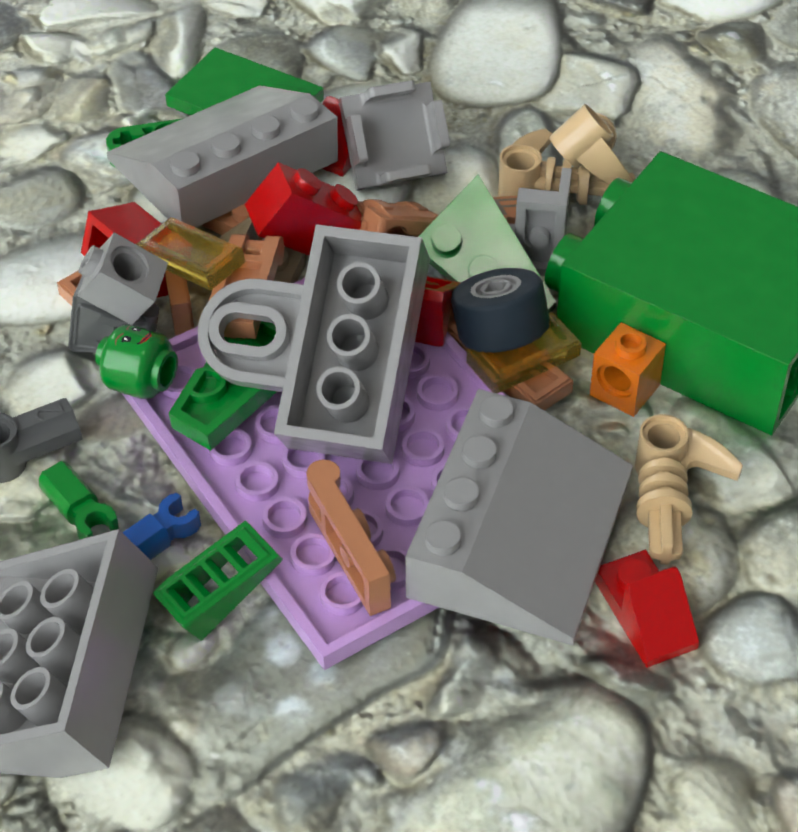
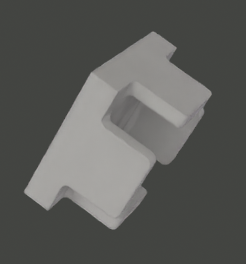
M414 80L376 86L368 88L364 93L344 96L338 99L356 190L448 173L444 149L450 146V139L442 100L434 101L431 82L415 84Z

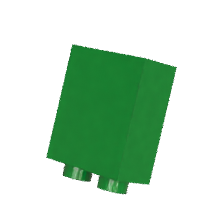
M659 151L633 182L622 178L613 180L600 200L592 230L585 238L573 233L566 234L559 241L549 259L544 281L549 289L559 293L555 336L594 354L622 322L666 343L660 385L772 436L798 399V206L662 151Z

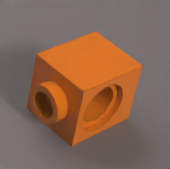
M621 322L594 353L589 395L634 417L660 386L666 343Z

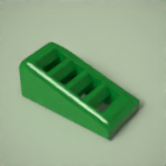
M245 520L168 577L153 594L186 631L202 641L283 558ZM244 545L257 557L249 565L237 553ZM228 561L238 571L232 578H229L221 570ZM211 578L219 586L212 593L204 586ZM195 595L200 602L191 607L187 602Z

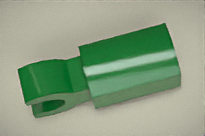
M61 460L42 471L39 477L40 489L67 521L76 526L79 540L93 536L91 528L96 525H106L110 531L119 529L115 510L107 504L99 503V499L67 462Z

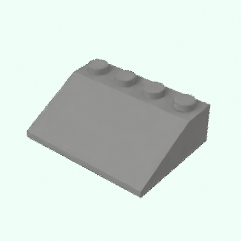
M259 85L107 152V158L183 234L245 204L278 162L296 170L304 168L311 173L337 162V116L310 93Z
M478 389L405 556L406 598L573 645L623 501L633 465L531 402Z
M119 529L0 561V773L63 778L110 767L158 572V567Z

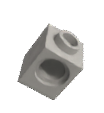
M114 232L100 248L93 245L86 253L78 271L85 277L77 296L133 325L156 301L168 262Z

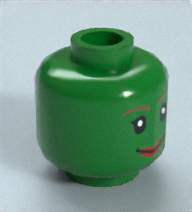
M123 324L113 330L109 337L106 336L100 341L95 354V362L99 366L101 380L106 387L139 399H151L160 391H166L173 383L178 368V356L173 351L169 339L161 333L135 325Z

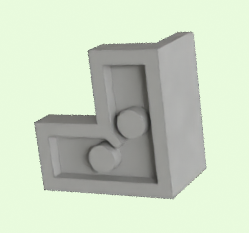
M562 168L559 192L519 188L516 222L509 225L540 276H545L549 259L555 247L567 232L572 168Z

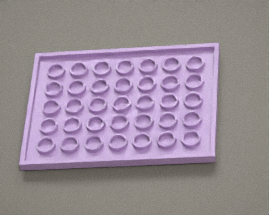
M305 278L294 283L304 285ZM198 326L169 339L173 351L178 356V368L173 383L166 391H160L151 399H139L123 394L225 535L246 520L283 558L260 583L324 670L439 608L406 598L405 556L477 390L481 389L507 396L448 332L445 344L441 347L415 342L393 463L388 464L288 449L274 435L282 392L275 393L211 451L171 427L168 413L194 371L204 367L206 363L198 343ZM317 460H330L339 466L341 475L340 491L352 510L359 508L364 514L371 533L370 541L376 551L385 550L393 564L396 581L390 583V609L369 616L310 513L308 502L310 491L307 485L306 472L310 464ZM246 545L238 551L248 565L257 559Z

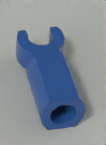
M174 493L161 501L156 514L151 515L149 513L122 533L152 560L169 548L173 539L186 538L196 533L201 527L200 514L198 510L193 509L184 516L176 517L175 515L183 510L181 495Z

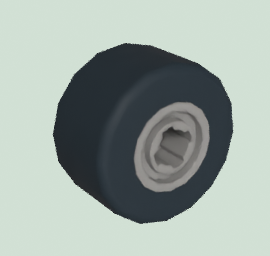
M523 268L489 270L466 279L452 292L451 304L459 340L466 348L489 353L511 351L529 345L541 338L549 328L550 317L543 280L534 271Z

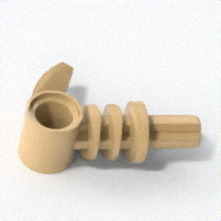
M584 104L549 136L550 141L558 152L575 168L578 169L583 165L588 171L608 185L616 178L633 182L623 164L612 151L617 139L615 125L607 116L596 113L588 105Z
M546 128L520 137L500 153L499 197L518 195L519 188L559 192L562 168H572L570 193L576 194V200L579 202V205H587L588 195L603 196L609 185L593 175L583 165L577 169L564 159L563 166H555V157H548L547 161H542L541 154L551 143L549 136L553 134ZM629 173V175L634 181L636 179L635 175L633 173Z
M658 414L647 418L640 427L635 460V470L638 474L640 485L636 515L639 522L648 527L650 557L659 560L660 564L668 565L670 561L679 560L683 555L682 526L687 524L692 517V502L688 497L687 470L692 467H699L738 481L743 465L728 449L713 438L688 428L684 422L674 416Z

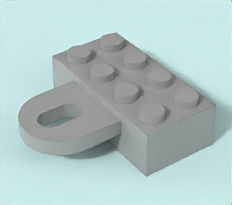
M316 224L304 285L264 279H244L223 287L206 304L198 324V343L203 357L219 376L230 383L243 387L282 392L274 435L288 449L388 464L393 463L430 263V257L421 237ZM239 318L270 322L276 327L274 339L262 347L229 343L224 339V331L231 321Z

